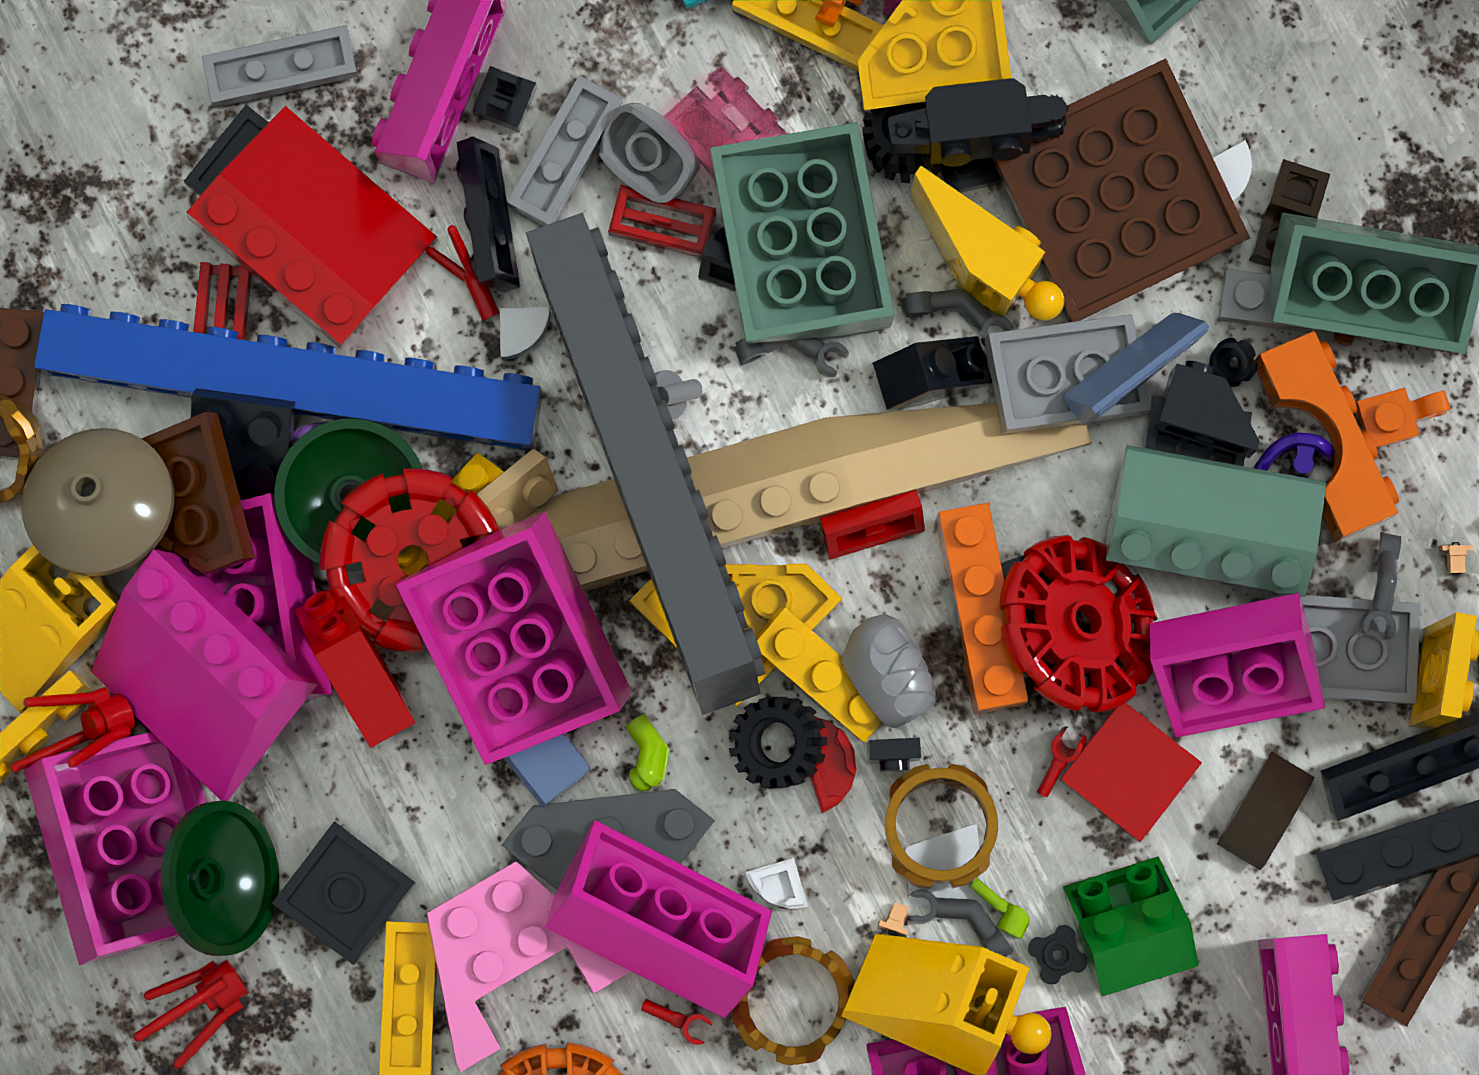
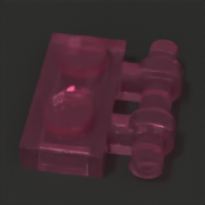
M722 66L718 67L708 78L719 90L712 99L696 86L664 116L690 144L700 164L714 178L710 147L788 134L778 124L780 118L770 108L764 110L747 92L749 86L739 76L733 78ZM734 106L750 122L742 131L724 114L728 108Z

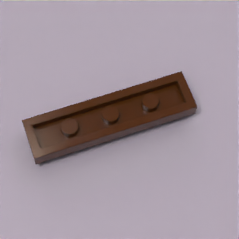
M1479 857L1431 874L1362 993L1360 1001L1403 1027L1408 1026L1479 903Z

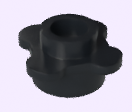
M1067 925L1058 926L1052 935L1045 938L1034 937L1029 942L1028 952L1031 956L1036 957L1037 963L1041 968L1040 978L1047 984H1057L1061 976L1072 971L1080 973L1087 966L1086 955L1079 952L1075 944V931ZM1055 950L1062 952L1060 960L1054 959L1053 952Z

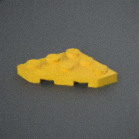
M902 0L857 60L864 110L925 102V96L933 87L1012 78L1002 1Z
M807 563L725 565L730 582H735L739 592L747 626L753 629L755 636L780 606L787 608L813 631L843 599ZM650 579L629 600V603L677 649L652 579ZM763 656L761 661L766 674L757 677L759 685L776 669ZM743 701L737 702L734 705L738 707Z

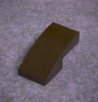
M1285 159L1282 160L1249 261L1271 268V260L1282 213L1318 218L1330 178L1329 173Z
M1271 751L1264 759L1245 797L1235 808L1217 845L1261 870L1285 833L1315 777Z

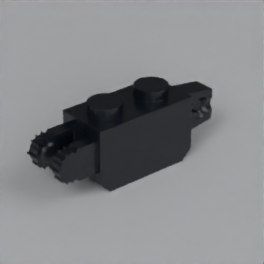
M1015 78L933 87L925 96L923 109L888 117L890 148L892 153L929 154L930 164L943 163L950 167L965 165L971 160L984 158L1009 161L1018 158L1021 154H1029L1031 142L1048 141L1049 138L1054 140V138H1059L1060 135H1063L1064 126H1066L1067 121L1066 112H1068L1069 105H1066L1063 97H1059L1058 94L1056 96L1051 94V96L1037 95L1027 97L1025 85Z

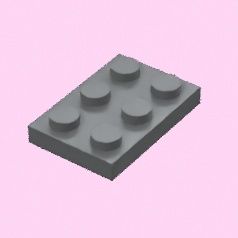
M1133 315L989 333L984 339L1002 433L1011 434L1082 424L1064 402L1063 396L1137 339ZM1146 382L1093 422L1146 415L1150 412L1151 405Z
M1270 592L1267 594V599L1290 594ZM1312 595L1300 596L1311 631L1324 699L1402 705L1416 704L1421 603L1393 602L1391 615L1396 622V631L1393 637L1387 640L1384 638L1386 621L1383 617H1375L1371 620L1366 636L1360 630L1361 618L1367 611L1371 610L1373 600Z

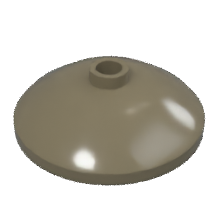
M111 428L84 430L60 440L49 448L36 462L23 490L22 519L32 544L43 557L56 567L83 576L113 574L141 561L160 542L173 514L174 487L169 470L154 448L141 438L131 433ZM96 484L95 491L90 496H81L82 489L86 485Z

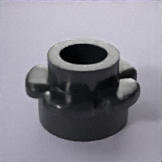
M1226 338L1219 342L1212 351L1209 365L1215 369L1214 375L1226 378L1230 387H1237L1241 385L1242 381L1247 382L1254 377L1257 371V363L1254 361L1256 352L1253 346L1246 340L1236 341L1235 338ZM1233 357L1238 359V365L1236 367L1232 366L1231 359Z

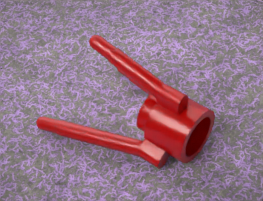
M106 687L86 693L43 695L25 698L23 704L26 707L89 705L87 710L81 713L82 731L11 764L10 769L14 773L30 767L41 758L57 755L89 739L95 740L68 759V766L76 767L113 742L130 736V731L135 726V719L129 702L121 694L110 696L109 690Z
M228 959L218 965L213 960L197 971L147 990L144 993V998L152 1000L200 982L195 986L198 993L134 1033V1040L136 1042L144 1040L204 1002L211 1012L221 1007V1010L174 1060L173 1066L176 1069L182 1068L230 1016L244 1008L239 999L247 995L249 991Z

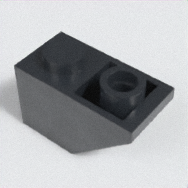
M978 336L917 342L872 363L887 410L920 406L993 383L987 366V357L981 347Z

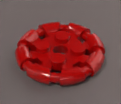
M419 468L403 469V474L384 478L383 473L352 490L341 501V504L345 506L334 522L329 520L320 552V570H326L330 587L329 590L325 591H329L333 598H339L344 595L361 631L374 638L373 644L382 648L411 653L423 652L422 647L426 646L395 585L398 581L410 576L399 568L398 555L401 550L410 545L421 547L427 555L426 567L463 549L460 539L475 536L476 541H479L500 530L493 514L484 501L472 489L466 492L451 482L453 477ZM408 494L411 509L392 514L389 498ZM440 499L456 509L448 523L442 517L431 513ZM361 517L375 524L365 542L351 534ZM361 562L365 581L350 585L346 565ZM377 597L386 605L394 608L386 621L369 612Z
M1069 535L1053 536L1033 544L1024 551V560L1022 562H1015L1011 566L1000 595L999 608L1005 611L1006 625L1001 627V631L1009 656L1019 673L1026 672L1036 683L1033 689L1052 703L1072 711H1079L1082 707H1087L1092 713L1108 711L1132 699L1137 693L1136 687L1139 684H1145L1153 672L1150 660V623H1154L1158 619L1152 597L1140 575H1133L1122 563L1106 561L1105 544L1088 537H1082L1077 541L1073 540ZM1076 563L1082 570L1076 571ZM1043 572L1051 582L1046 584L1038 574ZM1110 579L1119 588L1115 593L1116 596L1104 585ZM1025 610H1035V624L1026 623ZM1077 610L1082 611L1089 619L1091 625L1089 634L1079 628L1076 622ZM1131 623L1134 624V633H1131ZM1043 657L1047 662L1056 665L1050 669L1041 658ZM1117 657L1122 662L1121 668L1115 662ZM1084 673H1090L1091 683L1089 687L1085 686Z

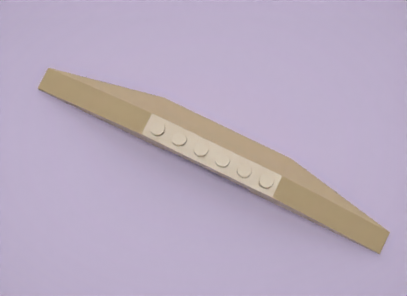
M997 403L825 417L687 457L692 471L690 475L695 490L700 491L706 506L712 534L717 536L721 548L724 549L799 526H812L821 523L820 518L909 491L917 490L918 494H922L1090 445L1092 441L1086 424L1084 426L1083 424L1003 434ZM614 479L552 496L526 517L529 518L543 511L546 512L584 592L612 584L617 579L648 571ZM470 537L463 542L462 548L473 544ZM377 597L369 612L386 621L394 608L386 605ZM375 645L378 651L385 650V648Z

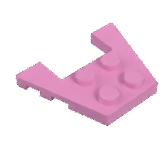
M516 861L426 913L445 1005L447 1024L450 1030L455 1065L460 1072L501 1049L475 1003L476 1000L554 954L567 948L592 993L598 992L631 972L545 928L555 896Z

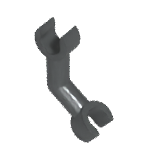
M965 289L914 292L906 294V298H903L906 317H918L938 311L958 309L979 329V338L985 347L984 338L988 335L989 326L999 325L1004 331L1014 330L1012 323L1007 318L999 315L993 316Z
M744 338L737 341L736 347H734L742 366L764 357L767 353L790 345L815 360L817 369L827 377H836L837 370L825 363L824 355L828 352H835L843 358H847L849 355L847 348L843 344L834 341L824 343L817 338L746 343Z
M1380 532L1379 550L1374 549L1373 563L1377 564V583L1371 610L1362 616L1360 621V630L1365 636L1368 634L1371 620L1375 617H1383L1386 621L1385 639L1390 640L1395 634L1396 622L1391 612L1398 584V558L1401 549V536Z
M923 889L913 891L910 894L911 897L925 898L931 904V911L927 915L910 916L909 919L912 922L926 924L934 918L967 919L984 948L1005 957L1013 952L1006 938L994 925L978 901L973 899L938 898L931 892Z

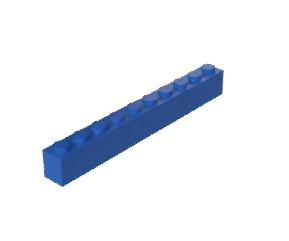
M61 304L60 311L44 310L34 368L46 376L191 398L195 389L199 388L295 401V415L333 421L339 419H362L378 423L391 430L531 451L535 445L543 392L540 386L532 385L533 378L529 376L504 373L503 380L484 378V370L462 365L454 366L453 373L434 370V362L418 358H405L404 365L385 362L386 355L367 350H356L355 357L336 354V347L315 342H307L306 350L286 347V339L271 335H258L257 342L237 339L238 332L219 327H209L208 333L202 334L188 331L189 324L168 319H160L158 326L139 324V316L112 311L110 312L109 319L90 316L91 309L72 304Z

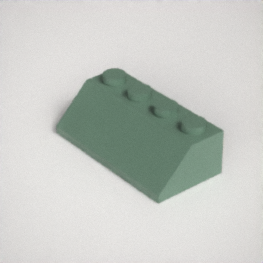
M1282 213L1271 260L1272 322L1466 354L1479 302V249L1477 247L1459 242Z
M1126 445L1106 530V561L1285 594L1300 593V596L1306 597L1318 552L1326 482Z

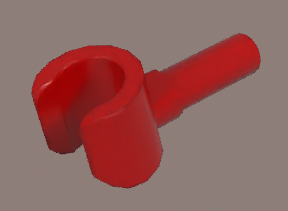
M1068 726L1062 727L1052 741L1051 750L1054 756L1037 790V793L1044 797L1049 796L1067 762L1076 760L1086 746L1087 739L1085 735H1083L1076 748H1069L1063 743L1062 736Z
M645 999L641 1007V1011L680 1029L682 1037L688 1042L696 1045L705 1043L698 1038L691 1037L688 1033L689 1024L693 1020L700 1019L712 1025L710 1019L698 1012L684 1015L648 999Z

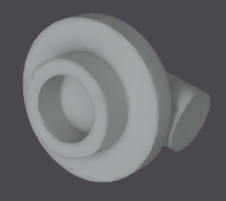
M662 370L655 373L658 383L657 389L661 400H665L672 419H676L683 414L687 401L697 399L702 395V385L696 379L682 381L671 370Z

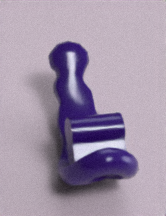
M1301 432L1292 433L1276 440L1261 455L1254 468L1268 471L1280 456L1290 451H1297V457L1293 462L1294 474L1298 477L1307 478L1313 472L1315 453L1330 460L1335 456L1336 450L1326 439L1318 435Z

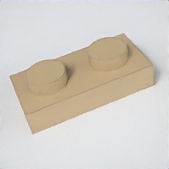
M533 448L477 495L490 509L499 529H503L522 521L535 509L543 505L559 489L546 457ZM475 536L470 537L473 543L477 542Z

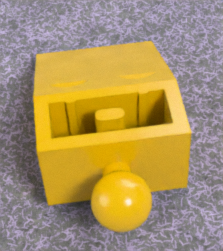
M920 166L914 176L910 199L959 288L968 291L994 315L1005 317L1020 296L1024 299L1027 312L1033 318L1048 321L1057 317L1064 307L1062 290L1053 282H1034L1032 280L1045 254V251L1038 247L1041 244L1040 240L1021 226H1016L1013 230Z
M34 545L0 579V692L20 713H23L28 708L23 704L25 698L41 696L107 631L120 596L101 576H83L68 572L66 578H55V565L43 557ZM93 598H96L101 605L90 614L88 604Z
M875 934L841 1017L974 1075L987 1074L1002 1045L1005 1034L1010 1035L1013 1045L1025 1054H1037L1043 1051L1050 1043L1052 1034L1049 1023L1039 1014L1025 1013L1019 1017L1013 1015L1030 967L984 947Z

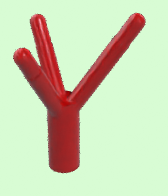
M450 225L447 231L463 268L434 247H428L426 254L466 283L482 321L499 315V309L489 287L478 283V279L472 270L471 257L457 227Z

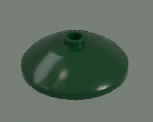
M339 419L321 424L305 433L293 444L279 467L275 482L274 500L280 525L290 542L303 555L320 564L321 544L329 520L334 522L345 506L341 504L342 500L340 498L341 490L345 486L357 487L383 473L384 478L403 474V469H423L422 465L407 442L397 433L383 425L362 419ZM408 494L389 498L392 514L411 509ZM361 517L351 534L365 542L375 524ZM361 562L346 565L347 571L362 570Z
M231 801L206 802L188 811L177 823L169 837L161 865L163 902L173 927L179 936L193 949L211 956H229L243 952L261 937L274 913L275 905L272 902L278 896L279 890L277 856L268 831L253 812L243 805Z

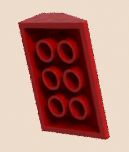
M286 106L232 160L186 212L187 219L339 349L437 237Z

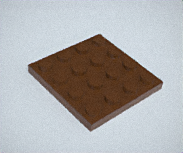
M1166 58L1069 104L1068 112H1066V126H1064L1063 135H1060L1059 138L1031 142L1030 153L1021 154L1013 160L997 161L991 158L1024 228L1034 234L1041 242L1038 247L1045 251L1041 264L1049 281L1055 283L1063 292V311L1069 322L1080 321L1250 239Z

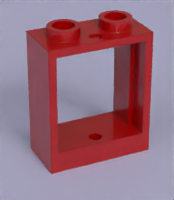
M321 591L309 597L303 606L295 609L315 658L370 748L415 723L393 674L377 647L373 644L371 637L361 631L344 595L339 598H333L329 591Z

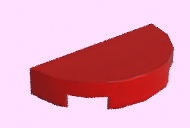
M814 716L816 720H822L825 728L820 729L821 737H827V746L821 747V753L826 754L823 763L816 764L815 768L818 771L813 777H810L821 813L823 814L839 805L850 791L857 767L854 748L845 732L830 721Z

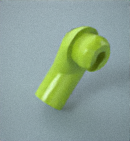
M643 713L624 728L640 749L636 767L632 768L629 772L630 783L639 791H648L652 786H658L665 778L670 751L666 742L646 714Z

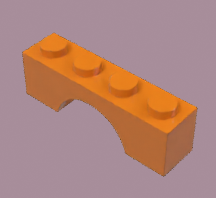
M1314 330L1259 354L1254 360L1257 363L1256 373L1272 408H1291L1310 415L1325 429L1332 446L1336 450L1333 457L1331 475L1326 483L1322 513L1334 543L1387 521L1398 514L1395 506L1399 503L1396 488L1388 476L1382 477L1374 461V459L1378 458L1376 445L1366 430L1361 432L1353 414L1357 413L1356 402L1349 388L1346 385L1340 387L1332 370L1336 368V360L1329 344L1325 340L1319 341Z
M989 502L940 511L935 521L944 567L950 580L958 614L963 644L964 668L973 713L977 715L1023 706L1028 702L1023 673H1019L1012 662L1001 631V627L1006 625L1005 611L999 608L1004 576Z

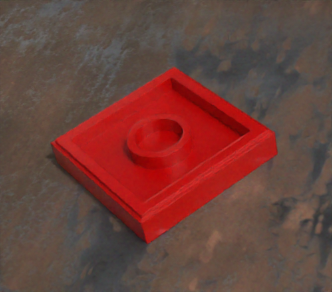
M1125 703L1112 711L1059 781L1140 843L1202 762Z

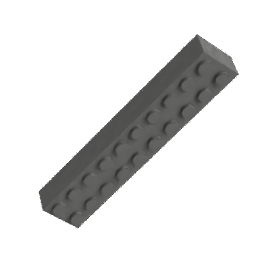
M582 212L526 232L540 282L702 715L761 694L757 677L766 673L761 661L762 654L753 629L747 626L743 613L744 607L735 582H730L725 566L727 563L717 536L712 534L708 522V512L699 490H695L687 456L683 446L678 445L669 409L665 400H661L651 362L648 356H644L636 323L632 313L627 311L623 300L625 298L615 269H611L607 258L608 252L599 227L589 230Z

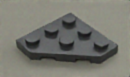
M676 789L550 803L543 808L541 805H533L501 846L557 890L594 820L682 864L715 820Z

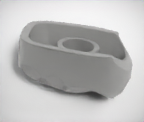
M633 102L616 108L608 117L602 134L599 153L607 167L627 185L651 201L666 203L680 196L699 171L700 162L691 149L690 144L681 136L673 124L654 109Z
M887 614L868 618L854 629L841 657V661L852 684L879 720L891 728H898L926 712L936 702L935 686L921 652L908 635L901 621Z

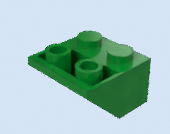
M1159 856L1063 886L1065 898L1083 953L1087 957V965L1102 997L1199 966L1191 922Z

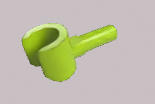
M977 877L969 887L994 909L1003 913L997 928L1017 939H1021L1030 923L1028 913L1023 908L1009 903L1004 898L1002 899Z

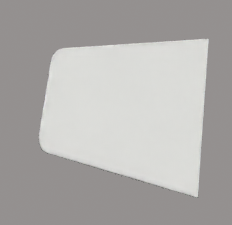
M977 823L906 847L905 852L911 859L926 868L951 870L961 867L973 859L980 848ZM982 873L978 878L984 883ZM974 880L965 886L953 889L948 882L942 884L933 883L930 889L916 887L908 882L909 899L913 906L931 908V904L927 899L910 896L913 891L923 889L931 892L938 898L976 900L987 913L986 901L969 887Z

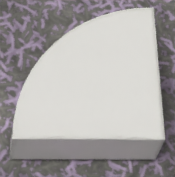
M1245 140L1213 157L1233 202L1242 194L1251 175V154Z
M549 307L500 308L501 360H509L523 355L540 340L549 324Z
M794 858L745 872L751 887L768 903L785 909L808 907Z

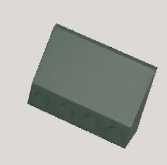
M858 122L710 147L745 342L759 343L834 337L890 328L895 314Z

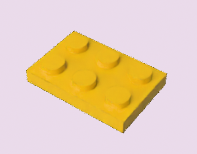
M1456 612L1424 628L1418 662L1416 704L1411 706L1409 727L1429 730L1461 719L1462 711H1469L1474 692L1473 681H1467L1470 660L1476 661L1479 655V630H1475L1476 615Z

